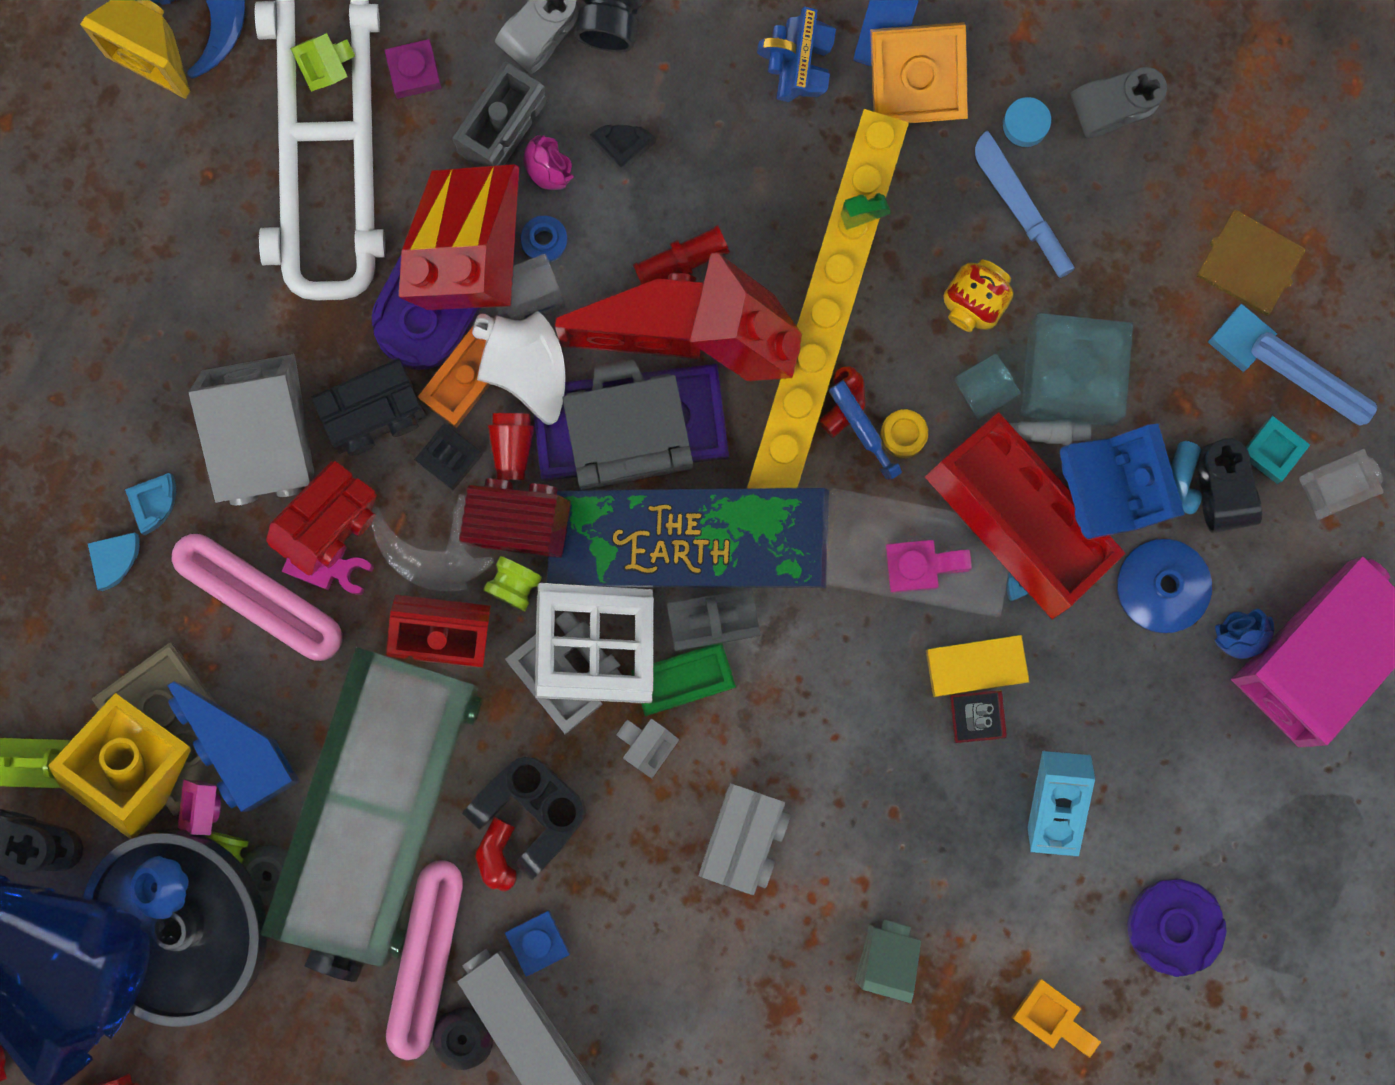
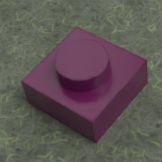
M430 39L384 49L397 99L442 89Z

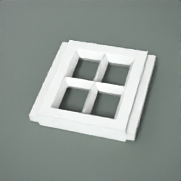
M539 583L536 615L535 698L651 703L653 691V589ZM555 611L589 612L590 638L554 636ZM600 613L635 615V641L599 639ZM554 646L589 647L590 673L554 672ZM599 648L635 650V676L599 674Z

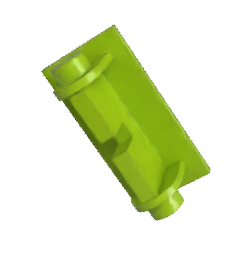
M0 738V786L61 788L48 765L68 745L70 740Z

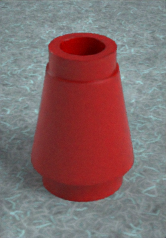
M492 413V425H488L496 479L525 480V470L535 426H530V414Z

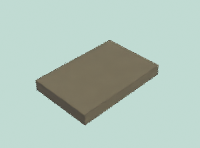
M170 642L93 697L92 701L100 710L116 693L190 746L191 751L166 803L173 816H177L180 811L183 779L201 780L215 786L222 779L213 764L207 767L202 762L193 746V741L197 740L198 737L189 722L185 725L180 723L169 705L168 700L174 696L167 685L172 682L185 684L216 703L176 645Z

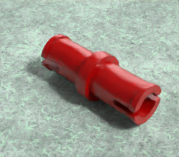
M717 225L713 229L683 243H679L678 240L669 243L670 249L632 265L642 285L655 279H668L669 274L682 273L692 275V269L709 262L711 253L727 255L730 251Z

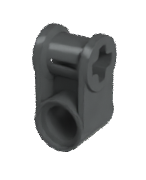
M1141 67L1115 77L1095 80L1078 87L1070 94L1085 137L1088 139L1099 137L1122 126L1145 120L1152 116L1166 96L1167 83L1162 73L1150 67ZM1136 87L1139 88L1141 93H1150L1151 96L1147 101L1143 95H1134L1133 92Z

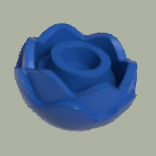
M1253 609L1248 614L1233 612L1227 616L1223 624L1215 626L1217 638L1214 640L1224 653L1234 658L1254 657L1268 648L1274 635V622L1272 617L1266 616L1261 609Z
M161 856L152 857L142 863L135 871L130 886L131 896L136 907L148 917L167 919L172 916L173 912L183 907L189 881L178 862Z

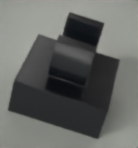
M444 423L414 460L454 491L481 458L482 453Z

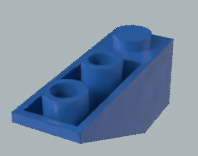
M172 682L167 685L174 696L168 700L173 713L181 724L185 725L189 722L198 737L197 740L193 741V746L202 762L207 767L213 764L219 773L222 781L217 783V787L230 808L238 806L241 812H251L300 782L275 739L185 684Z

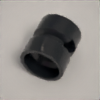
M583 0L587 5L579 9L575 29V38L589 47L608 52H627L633 49L638 27V19L634 14H637L643 0Z

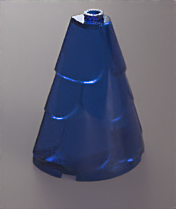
M0 875V1043L29 1082L35 1085H62L77 1075L93 1060L88 1052L99 1043L101 1037L104 1035L111 1040L126 1019L146 975L150 954L149 935L141 930L140 924L142 921L138 917L124 909L114 907L111 903L56 893L53 888L11 882L6 876Z

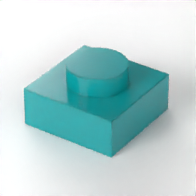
M1272 416L1267 419L1246 448L1250 455V463L1276 484H1279L1296 465L1310 444Z

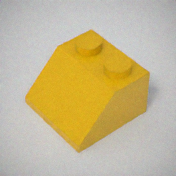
M115 693L48 767L63 790L129 839H133L143 831L167 803L191 749L186 743Z

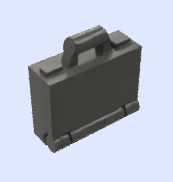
M632 358L595 365L592 391L586 392L582 390L567 393V396L562 397L581 491L693 469V461L675 375L665 374L651 377V380L645 381ZM633 377L634 383L603 389L602 383Z

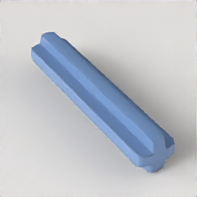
M1266 332L1261 334L1254 343L1251 350L1253 356L1355 424H1368L1378 408L1374 401L1272 333Z

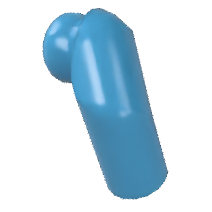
M1182 441L1177 446L1171 469L1184 512L1194 514L1201 503L1202 494L1199 490L1191 489L1189 486L1201 448L1193 442Z

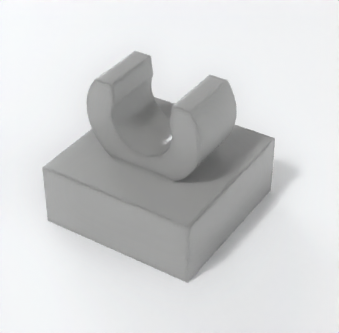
M650 719L643 730L629 720H626L616 736L631 746L623 759L651 779L679 741L676 736L653 719Z

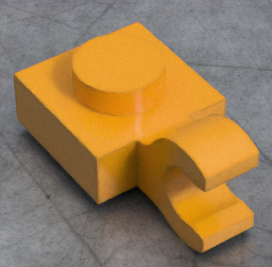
M1041 978L1037 980L1011 1017L1051 1048H1054L1062 1037L1090 1058L1101 1043L1100 1040L1073 1021L1081 1008Z

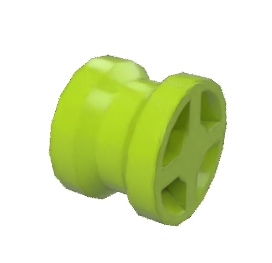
M500 556L496 563L498 572L493 580L487 581L483 591L515 608L526 611L530 604L528 595L532 588L538 586L543 577L512 560Z

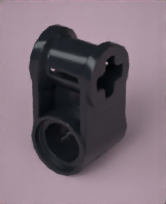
M1224 438L1204 446L1201 449L1196 469L1202 493L1203 515L1209 531L1217 533L1259 525L1262 520V507L1258 491L1255 487L1250 455L1247 448L1240 441L1233 438ZM1218 456L1228 457L1230 466H1216L1215 458Z

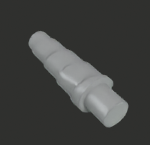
M1072 419L1009 423L1028 442L1069 445L1072 444V441H1091V423L1072 422Z

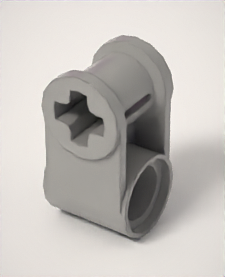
M529 0L519 12L515 13L504 24L497 34L495 43L530 74L535 73L547 62L555 48L576 26L579 14L576 5L577 1ZM564 3L565 11L563 13L556 9L549 13L548 6L550 4L559 7Z

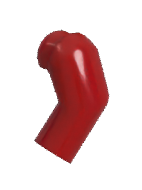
M494 817L477 848L475 857L484 884L490 889H498L505 892L510 890L517 880L516 870L507 865L503 853L515 827L497 817Z

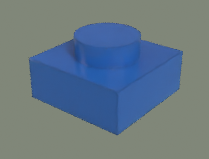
M550 910L505 932L526 977L571 954Z

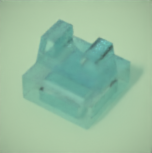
M997 353L959 374L954 379L977 419L984 417L1021 394Z

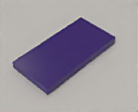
M717 364L641 373L645 381L651 380V377L665 374L676 376L693 463L729 459ZM633 377L602 384L604 389L634 382ZM594 379L565 382L564 396H567V393L582 390L586 392L592 391ZM562 404L558 420L552 425L543 423L534 415L541 480L548 481L577 477L564 404Z

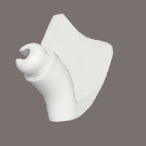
M539 311L534 312L521 321L497 315L492 318L484 313L479 314L474 323L472 334L475 338L484 339L486 342L477 380L509 391L543 423L547 425L555 423L559 418L563 404L565 365L559 340L550 323Z

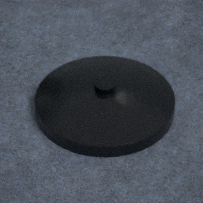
M163 829L139 835L122 843L108 853L97 865L90 876L82 898L80 934L86 959L93 974L106 993L116 1003L145 1021L169 1027H184L204 1023L215 1018L234 1006L250 990L265 958L267 920L263 902L254 881L232 853L203 835L190 834L185 830ZM156 856L178 862L189 881L183 907L173 912L172 916L167 919L151 918L142 913L136 907L130 891L131 881L137 868L146 860Z

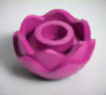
M537 135L528 142L524 152L523 163L531 179L543 189L560 190L566 188V185L574 178L572 173H570L572 163L566 155L559 152L557 141L554 138Z

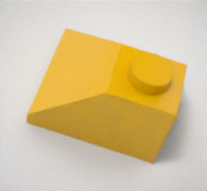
M110 0L84 17L80 25L106 58L184 99L187 98L190 89L173 30L164 19V10L150 0Z

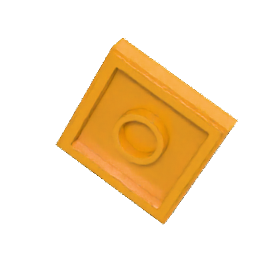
M964 22L870 29L873 112L909 123L968 119L966 24Z

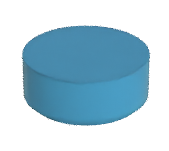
M1031 97L1020 98L1014 101L1007 109L1003 118V130L1006 137L1012 143L1021 147H1031L1040 143L1047 135L1051 126V114L1047 106L1040 100Z

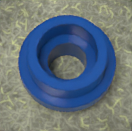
M545 215L529 220L523 227L520 238L525 254L532 260L540 263H548L558 259L564 253L568 242L567 232L563 224L556 218ZM541 231H548L553 236L551 242L546 245L538 244L535 241V237Z

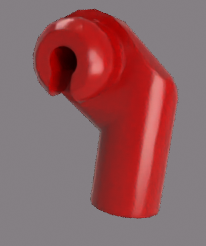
M851 366L839 368L833 377L834 384L844 380L864 411L865 382L862 375ZM837 403L818 420L821 427L832 438L850 424Z

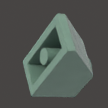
M883 919L881 928L869 925L855 982L862 990L912 1003L921 940L910 936L912 927Z

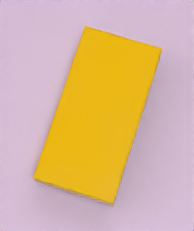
M1022 635L926 650L933 697L1029 682Z

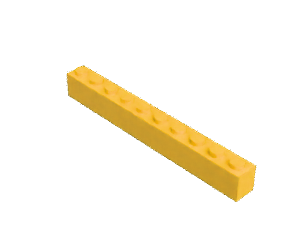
M867 109L863 110L797 324L798 329L802 333L793 378L780 379L747 489L798 488L880 219L878 218L846 230L841 217L843 204L846 199L863 194L867 200L874 198L873 196L877 193L884 195L886 198L909 124L907 121Z

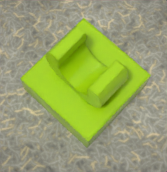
M327 33L290 48L311 92L348 77L341 63L355 57L347 39L337 44H332Z

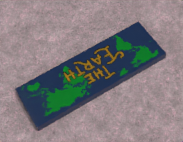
M826 488L584 490L557 492V495L571 501L563 555L562 558L548 556L547 583L602 587L826 588L829 490Z

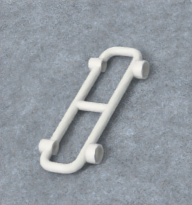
M295 0L258 1L255 3L257 38L259 40H277L280 227L260 228V259L262 265H281L283 279L291 292L304 299L344 300L358 296L368 288L373 280L376 267L375 258H382L386 255L384 229H375L370 32H380V15L378 4H369V0H350L351 48L355 54V57L352 58L353 121L297 123L296 59L290 49L295 46ZM354 140L356 272L353 277L344 281H308L300 271L297 141Z

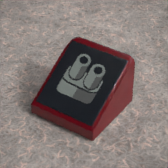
M1002 690L950 695L954 743L1007 738Z

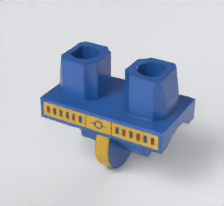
M803 7L800 16L787 19L786 27L782 25L774 26L772 38H765L758 42V55L769 60L768 72L780 74L777 100L790 102L799 95L819 97L828 90L829 70L810 65L812 53L825 56L831 52L836 29L816 20L818 11L816 9Z

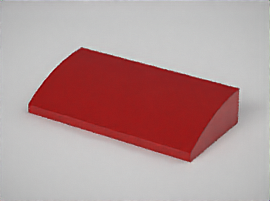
M1000 412L995 414L925 476L929 483L1052 620L1070 608L1126 554L1110 535L1092 539L1084 537L1081 527L1075 518V506L1070 490Z

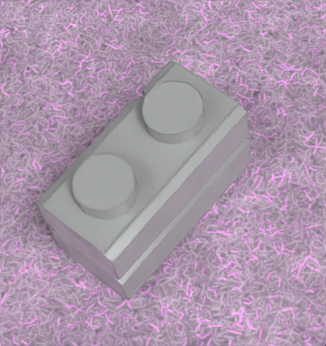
M729 783L698 876L750 895L755 894L757 886L766 889L775 864L774 860L767 858L772 841L782 842L791 816L782 812L786 802Z

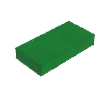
M723 644L710 645L653 663L652 702L641 703L645 717L735 689L736 685ZM635 669L631 670L632 676H635Z

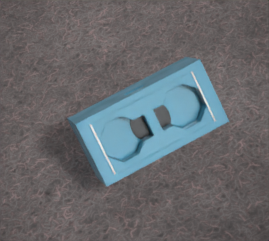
M1042 751L1027 827L1030 852L1079 856L1095 783L1091 755Z

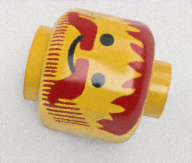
M983 259L978 263L970 262L964 264L943 295L944 303L951 311L948 315L949 320L967 332H972L974 327L983 330L993 328L1013 299V289L1009 285L1011 282L1009 274L996 264Z

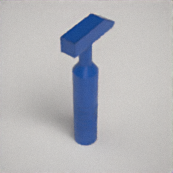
M841 380L828 389L829 393L842 413H844V416L865 449L873 452L883 466L880 468V471L885 479H894L902 473L900 465L898 463H891L883 451L881 437L856 401L845 381Z

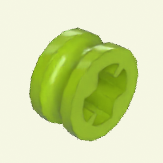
M212 831L211 835H205V837L215 841L232 853L241 864L243 863L244 858L241 857L240 853L244 847H248V840Z

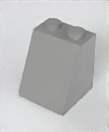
M291 354L206 369L200 372L188 393L215 503L229 500L230 505L236 506L254 502L258 499V495L276 492L278 497L299 494L312 481L314 467L295 355Z

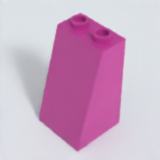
M1362 556L1348 561L1273 636L1268 648L1264 652L1252 657L1231 679L1299 748L1327 746L1395 669V587L1388 581L1391 577L1387 570L1373 559L1366 560Z

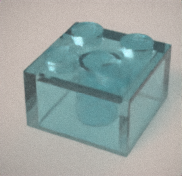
M1038 313L1029 325L1021 416L1050 420L1072 419V422L1115 426L1126 416L1133 323Z

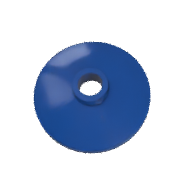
M1156 539L1138 546L1125 558L1118 573L1117 593L1122 608L1137 625L1152 632L1173 633L1190 627L1205 613L1211 600L1212 579L1205 561L1193 548L1176 540ZM1164 576H1170L1175 580L1176 589L1173 593H1167L1162 589L1161 580Z

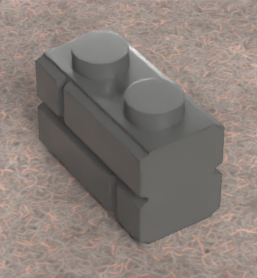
M504 61L452 139L454 145H456L457 153L478 167L505 165L532 125L531 118H537L547 103L544 86L539 81Z

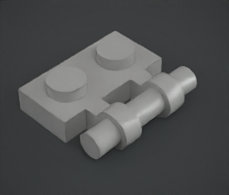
M565 611L555 620L556 624L565 634L563 637L590 638L589 625L585 621L580 623L571 611ZM536 634L505 658L534 696L536 695ZM554 646V672L577 673L565 658V655L574 648H577L590 665V648ZM599 648V674L622 675L618 670L621 665L612 654L607 656ZM536 698L564 734L570 732L603 705L601 701Z

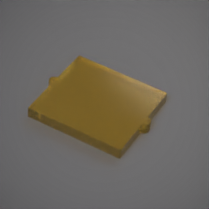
M1235 209L1219 237H1214L1210 241L1212 249L1196 276L1268 316L1284 288L1292 285L1293 281L1290 277L1306 249Z

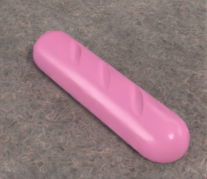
M189 534L182 537L175 544L172 550V563L175 570L181 576L289 647L314 661L327 660L339 651L343 642V633L339 624L333 618L214 540L202 534Z
M445 860L429 863L418 876L386 1030V1042L389 1050L396 1057L404 1060L417 1059L423 1055L429 1048L433 1037L463 889V878L460 870L455 864Z

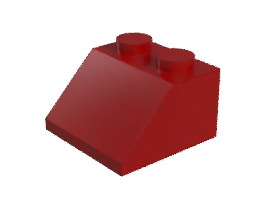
M711 253L690 342L746 381L793 378L796 360L800 352L802 333L772 292L720 253Z

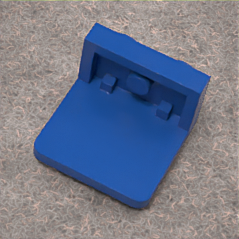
M1159 424L1146 425L1110 439L1069 444L1060 449L1062 472L1069 485L1075 506L1076 521L1081 527L1085 538L1092 539L1139 530L1185 515Z

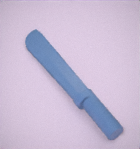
M987 130L980 136L975 147V156L979 166L1025 229L1031 242L1037 241L1057 276L1062 278L1075 269L1074 265L1047 221H1044L997 142Z

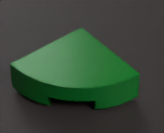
M877 193L873 196L874 198L867 200L863 194L846 199L841 211V217L846 230L891 214L885 196Z

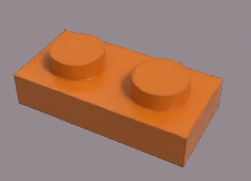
M473 327L417 397L419 401L456 429L491 385L477 380L486 340L475 338L472 334Z

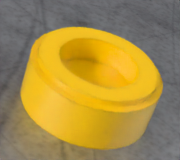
M901 409L891 413L883 422L880 430L882 446L889 454L897 458L915 456L922 450L928 439V426L925 420L917 412L908 409Z

